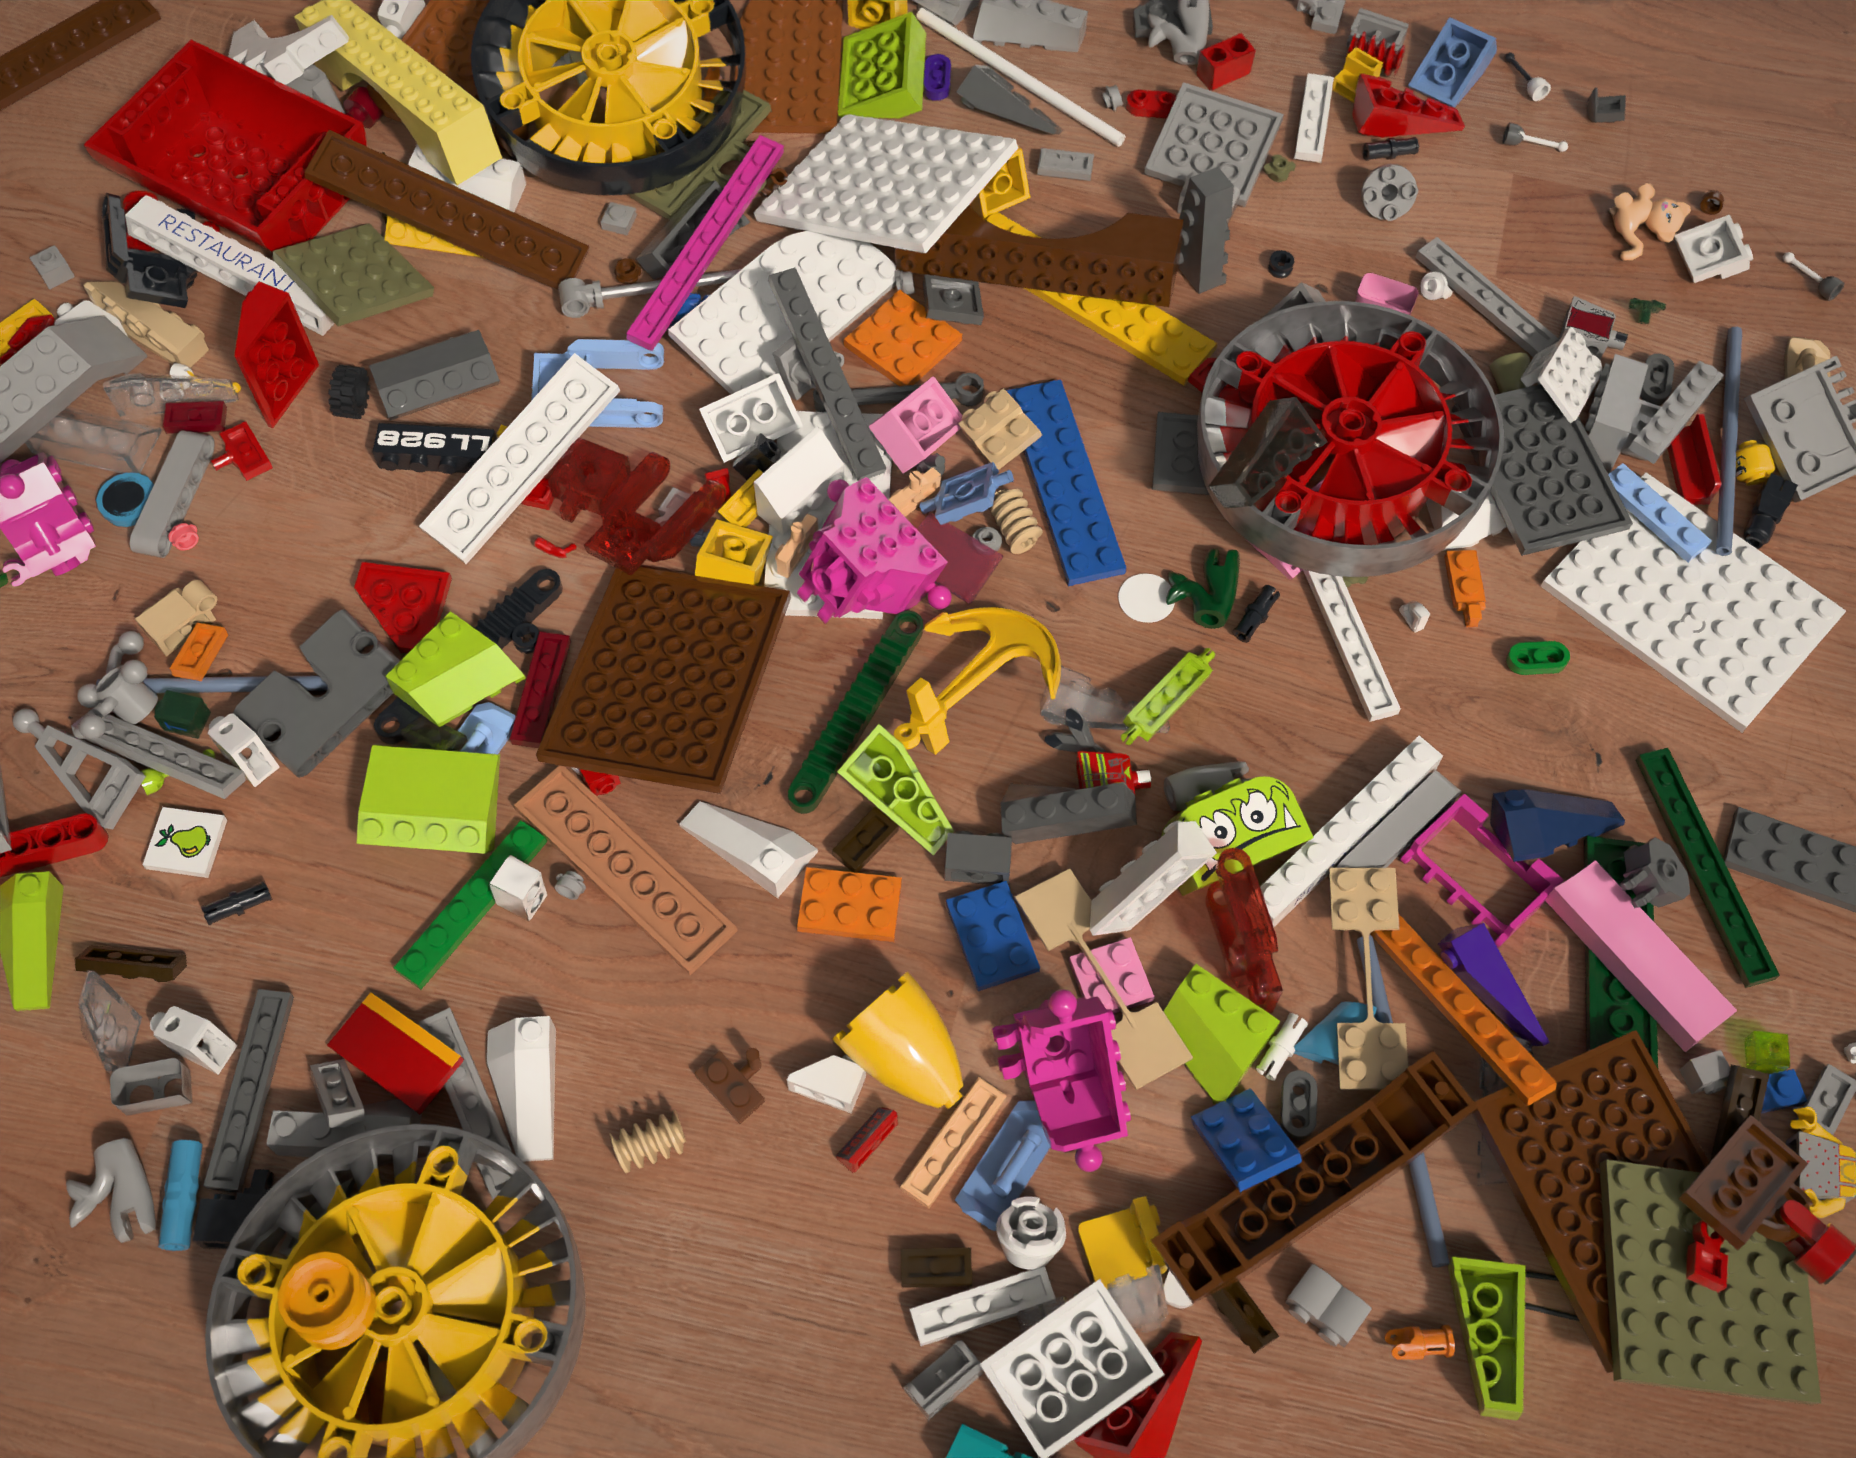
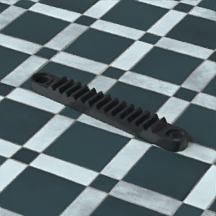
M552 569L539 570L519 588H513L512 594L510 596L506 595L504 602L497 603L495 610L488 611L486 618H480L477 626L473 628L496 643L502 650L513 640L512 633L518 625L531 623L559 598L563 590L560 576ZM551 580L555 583L554 587L550 590L542 591L539 589V585L543 581ZM396 697L377 716L374 728L381 741L386 744H396L404 740L427 718L402 699ZM390 721L400 723L399 728L393 733L383 731L385 724Z

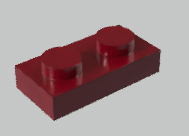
M224 401L166 403L163 429L166 434L179 433L181 430L194 433L224 431L227 406Z

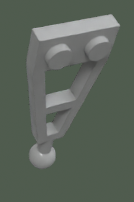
M31 709L17 711L12 720L15 729L21 733H31L39 739L34 747L83 811L93 815L103 828L114 829L146 775L126 759L83 739H77L68 732L49 725L44 728L39 724L38 714ZM57 740L72 746L64 761L53 748ZM87 754L112 765L93 797L90 796L75 776L76 771Z

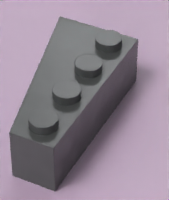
M1219 167L1190 177L1179 219L1184 221L1178 268L1198 294L1225 284L1227 277L1223 272V265L1228 263V253L1224 252L1225 241L1230 239L1227 219L1231 218L1234 185Z

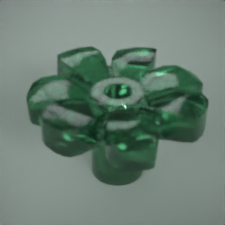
M1633 298L1630 299L1629 309H1636L1640 312L1638 323L1649 324L1651 314L1665 311L1666 304L1657 300L1648 301Z

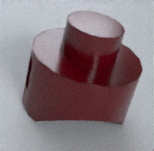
M363 86L357 87L344 100V107L347 111L345 114L363 122L365 128L373 127L385 113L376 106L367 88Z

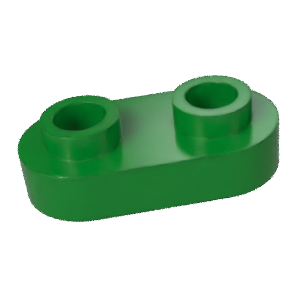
M1557 641L1517 643L1510 649L1506 657V663L1511 671L1519 675L1555 674L1565 669L1570 660V652L1564 644ZM1547 658H1552L1555 662H1550ZM1518 659L1523 660L1526 664L1519 662Z

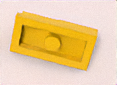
M758 469L718 510L729 523L746 528L758 516L754 481L763 474L761 470Z

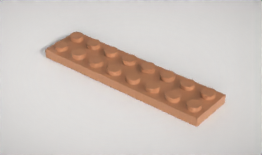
M559 765L514 804L516 811L539 833L544 835L561 854L690 976L737 932V927L565 766Z

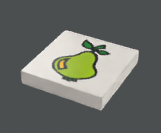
M162 807L143 866L148 870L208 878L227 823L226 817L224 815Z

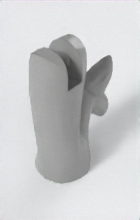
M1178 0V15L1186 34L1174 24L1158 16L1148 14V23L1153 29L1148 40L1149 47L1152 48L1167 38L1171 42L1173 57L1177 63L1182 65L1198 64L1199 53L1205 49L1207 41L1209 0H1197V7H1190L1191 0Z
M1236 761L1197 766L1170 775L1164 779V792L1168 804L1173 811H1183L1187 808L1185 803L1193 800L1200 793L1209 790L1215 795V790L1234 780V778L1245 775L1249 771V767L1246 762ZM1252 778L1242 779L1241 781L1243 783L1248 780H1251Z
M118 1139L105 1143L95 1149V1180L91 1185L67 1180V1192L75 1200L69 1216L71 1228L85 1219L113 1189L110 1223L114 1236L118 1241L124 1243L133 1240V1231L128 1213L135 1211L138 1223L145 1234L156 1230L151 1190L132 1140Z

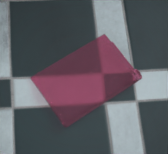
M930 512L917 530L948 562L934 583L947 587L952 594L971 604L1004 556L948 522L940 525L935 515Z

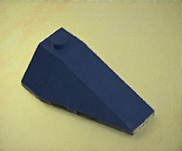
M1521 789L1493 793L1490 825L1513 862L1547 857L1554 854V848L1564 844L1567 847H1571L1578 843L1579 838L1587 835L1596 837L1625 825V819L1613 802Z

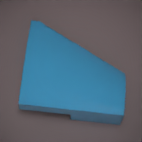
M1341 1002L1295 1045L1294 1054L1321 1064L1323 1060L1339 1065L1337 1023L1364 1022L1367 1019V1004ZM1373 1006V1015L1375 1016L1377 1007Z

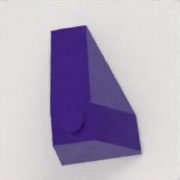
M1484 923L1456 928L1438 943L1442 950L1441 958L1445 964L1529 1046H1545L1550 1043Z

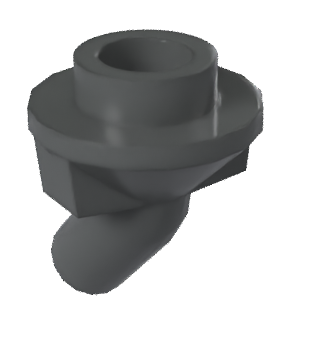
M938 453L929 455L916 465V470L920 473H925L933 467L942 476L945 471V458Z

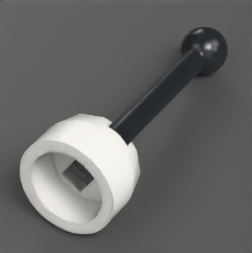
M1512 52L1505 55V61L1511 63L1528 81V95L1534 101H1540L1545 98L1550 92V84L1541 77L1532 78L1515 60V55Z

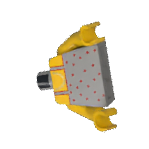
M1812 1107L1793 1108L1799 1119L1792 1120L1791 1127L1801 1129L1802 1132L1799 1131L1787 1139L1786 1145L1808 1163L1794 1181V1184L1802 1189L1813 1202L1810 1206V1212L1817 1218H1824L1842 1210L1845 1203L1856 1196L1855 1151L1850 1147L1844 1146L1839 1139L1817 1122V1116Z

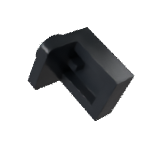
M760 433L756 437L755 444L734 461L733 468L748 480L758 469L764 473L780 459L781 451L772 439H768Z

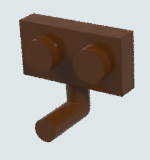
M756 1048L747 1050V1063L740 1070L721 1051H718L694 1073L695 1077L739 1124L765 1102L764 1097L748 1081L762 1067L760 1054Z

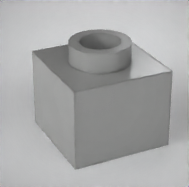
M55 245L29 257L49 290L75 277Z
M1720 1049L1691 1059L1679 1071L1691 1094L1705 1091L1706 1095H1710L1726 1087L1724 1082L1728 1079L1730 1066Z

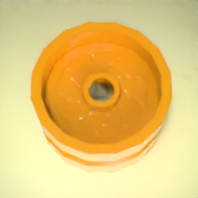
M324 1251L308 1255L296 1263L283 1278L278 1292V1310L284 1322L303 1340L318 1349L334 1350L346 1347L360 1338L372 1323L377 1308L376 1292L369 1279L359 1271L352 1261L339 1253Z

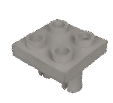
M792 336L772 354L790 398L797 401L812 387H816ZM834 352L840 364V367H842L844 364V356L840 353Z

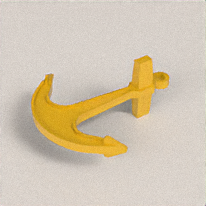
M986 607L968 609L952 614L942 612L924 625L925 631L951 636L954 632L979 630L989 634L990 640L937 698L930 683L921 677L906 690L912 712L910 723L899 725L894 730L893 735L904 745L906 750L917 746L922 737L927 750L936 755L949 743L945 725L947 710L1004 663L1016 657H1032L1040 662L1044 682L1050 693L1051 700L1055 699L1061 677V659L1052 634L1038 620L1011 609Z

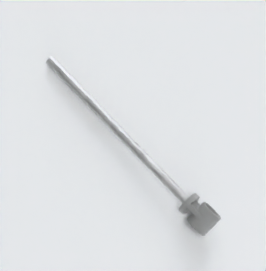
M742 269L703 274L695 287L726 283ZM578 278L565 279L558 287L561 309L567 317L579 318L586 315L590 307L604 308V299L654 293L662 280L601 288L599 280L592 281L593 284L586 285L584 281Z

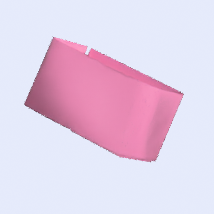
M1367 273L1363 276L1358 288L1355 302L1374 304L1410 315L1419 292L1411 285L1374 273Z

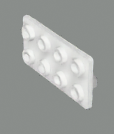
M1570 327L1565 330L1558 342L1535 354L1521 380L1526 387L1536 382L1542 384L1566 419L1571 423L1577 419L1598 382L1602 372V364L1598 357L1592 355L1588 350L1583 336L1580 333H1576Z

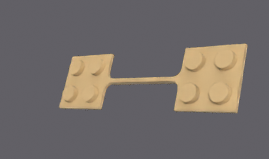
M1329 868L1332 930H1356L1362 934L1367 1000V1019L1364 1022L1337 1023L1340 1089L1382 1090L1408 1068L1406 1024L1378 1022L1373 1015L1369 935L1375 930H1399L1396 868Z
M1071 869L1015 896V900L1046 949L1050 951L1067 941L1077 943L1122 1012V1020L1116 1024L1115 1030H1111L1112 1039L1117 1041L1120 1049L1121 1060L1118 1063L1135 1090L1193 1059V1056L1157 1002L1139 1012H1131L1127 1009L1082 939L1083 934L1090 930L1091 900Z

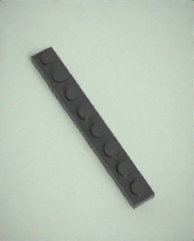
M796 267L769 275V285L857 481L865 477L871 478L885 473L887 468Z

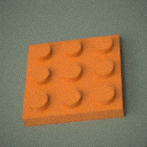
M899 290L844 338V347L896 385L908 386L915 385L962 342V333L944 320L937 321L927 318L925 307Z

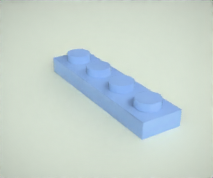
M1624 463L1608 474L1624 507L1687 563L1710 545L1711 539Z

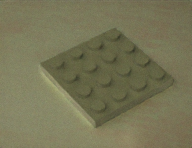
M370 223L273 251V261L338 327L432 297L434 293V287Z

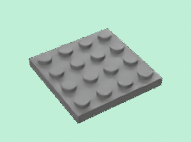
M1183 82L1146 164L1144 174L1184 187L1190 173L1200 174L1219 167L1230 182L1239 188L1240 198L1238 205L1246 207L1283 121L1284 114Z

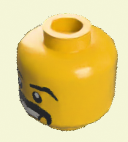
M1756 440L1746 441L1738 445L1739 450L1736 451L1737 480L1745 482L1748 486L1766 482L1769 475L1775 470L1769 446L1757 444Z

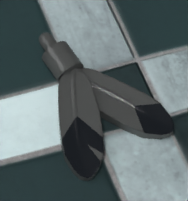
M1068 708L1066 711V722L1072 734L1055 732L1045 737V742L1058 750L1070 752L1106 751L1094 742L1085 719L1073 708Z

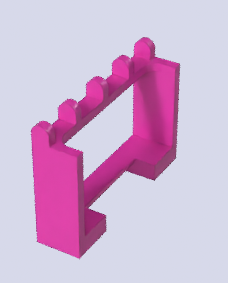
M1464 794L1413 842L1411 848L1400 860L1406 864L1411 859H1414L1427 871L1426 875L1422 878L1426 884L1435 878L1452 893L1446 902L1452 906L1457 900H1460L1477 916L1471 922L1472 925L1484 922L1499 935L1495 940V944L1499 948L1546 902L1545 900L1556 886L1562 884L1564 880L1539 858L1531 866L1523 860L1513 862L1501 841L1483 826L1489 814ZM1453 819L1540 894L1510 925L1500 922L1423 853L1422 848Z

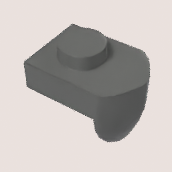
M1594 88L1587 103L1588 118L1595 123L1625 121L1626 95L1598 97V88Z

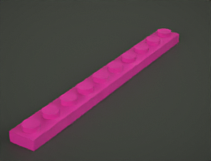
M759 135L627 331L628 341L653 351L784 153V145Z

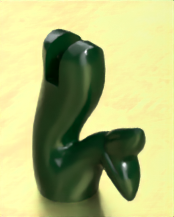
M1210 549L1207 552L1203 564V574L1210 594L1199 583L1189 580L1180 573L1169 571L1168 580L1172 587L1167 593L1166 604L1171 605L1189 597L1192 600L1196 623L1209 629L1223 627L1230 616L1237 591L1240 555L1237 550H1228L1224 566H1219L1220 555L1218 549Z

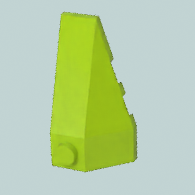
M878 724L837 772L934 855L947 841L948 833H954V829L904 745L883 726Z
M50 871L18 873L0 885V954L13 1008L16 1011L50 1009L64 886Z

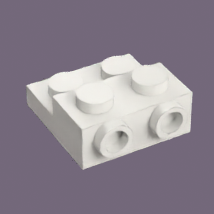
M1730 215L1674 235L1675 243L1693 283L1720 274L1721 279L1750 269L1749 261L1753 260L1751 248L1748 244H1743L1741 240L1743 239L1739 223H1733Z

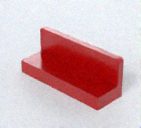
M1697 414L1691 425L1685 426L1667 450L1678 495L1693 505H1709L1721 487V480L1704 414Z

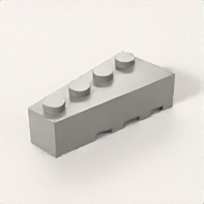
M1617 354L1614 355L1611 364L1605 363L1599 378L1600 381L1594 393L1595 398L1589 410L1590 415L1584 427L1608 474L1611 473L1630 433L1648 369V364Z

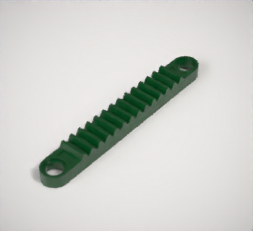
M908 610L897 614L885 634H882L879 644L875 645L874 652L870 653L867 663L863 664L862 671L858 672L855 682H852L850 690L845 693L844 700L840 701L837 711H834L831 721L827 722L826 729L822 730L819 740L815 741L813 750L809 751L808 758L803 761L801 769L788 789L789 805L795 812L801 814L810 813L820 804L836 778L837 771L847 760L921 639L923 619L918 613ZM904 622H912L917 628L911 633H906L900 629V625ZM801 790H808L813 796L810 801L801 803L795 799V795Z

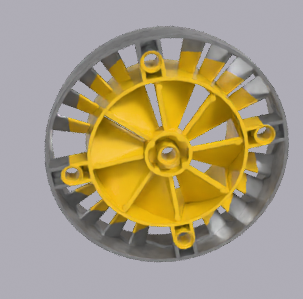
M429 1124L389 1126L354 1135L317 1152L281 1178L252 1209L233 1237L213 1284L207 1311L205 1333L206 1361L210 1383L218 1407L228 1427L241 1445L254 1458H299L325 1422L328 1423V1427L316 1458H336L337 1454L343 1450H347V1458H367L371 1444L387 1447L386 1458H417L416 1448H423L424 1458H458L451 1440L457 1436H460L470 1458H512L540 1430L556 1407L568 1385L578 1358L585 1321V1286L580 1257L573 1233L564 1213L552 1194L525 1163L497 1143L471 1132L453 1127ZM427 1157L418 1184H416L417 1158ZM454 1161L449 1171L440 1173L444 1164ZM472 1162L489 1166L510 1176V1179L484 1213L461 1196ZM393 1163L395 1184L381 1187L378 1167ZM354 1178L359 1194L347 1199L341 1184ZM530 1190L540 1199L541 1203L502 1235L493 1224ZM317 1201L326 1211V1214L318 1220L308 1211ZM555 1221L563 1237L518 1259L512 1246ZM286 1233L299 1240L286 1260L271 1256L275 1247ZM364 1250L367 1251L377 1272H372L361 1253ZM326 1251L343 1255L352 1261L359 1271L369 1279L376 1292L377 1308L372 1323L364 1332L365 1335L320 1381L315 1364V1354L322 1349L310 1345L284 1322L278 1310V1292L283 1278L296 1263L308 1255ZM569 1261L570 1279L530 1288L525 1274ZM266 1269L264 1277L258 1281L262 1270ZM252 1296L271 1300L269 1318L246 1319ZM397 1301H403L401 1309L397 1313L389 1315L391 1306ZM569 1305L566 1326L534 1318V1307ZM434 1313L502 1324V1327L495 1328L434 1315ZM542 1333L540 1344L530 1348L532 1336ZM417 1339L457 1391L446 1402L440 1401L413 1345V1342ZM382 1345L389 1347L382 1425H369L354 1417L378 1351ZM271 1347L272 1352L242 1360V1353ZM526 1361L552 1367L530 1405L510 1391L522 1372ZM280 1379L283 1380L282 1384L249 1402L248 1396ZM302 1404L303 1407L269 1440L265 1437L269 1430ZM492 1412L508 1429L499 1439L484 1420Z

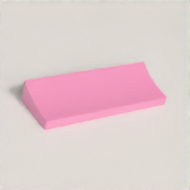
M1596 860L1567 881L1556 886L1545 901L1684 1052L1688 1051L1737 1011L1640 907H1633L1631 904L1632 898L1623 891Z

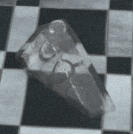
M139 372L111 377L103 383L106 394L123 422L164 415L166 403L209 401L230 403L239 401L237 392L230 379Z
M1061 666L1060 683L1055 699L1051 700L1046 686L1040 703V715L1044 716V720L1053 725H1061L1062 723L1068 726L1066 711L1068 708H1073L1083 716L1089 728L1127 730L1129 727L1122 722L1138 704V702L1132 700L1128 704L1123 702V699L1113 689L1107 687L1100 690L1090 684L1091 678ZM1169 720L1156 733H1168L1170 729Z
M88 971L78 1003L82 1035L105 1070L112 1074L118 1068L129 1066L142 1016L95 971Z

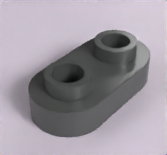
M1656 353L1650 355L1645 364H1648V369L1640 397L1643 401L1662 405L1666 402L1672 391L1674 363L1668 356Z
M1296 1070L1286 1076L1281 1087L1280 1126L1289 1138L1303 1140L1309 1137L1316 1127L1317 1083L1308 1072ZM1293 1087H1301L1304 1091V1094H1295L1293 1091ZM1299 1119L1303 1127H1294L1291 1120Z

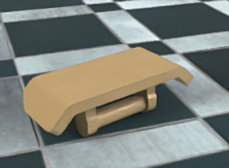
M1790 337L1785 351V379L1830 359V350L1820 340Z

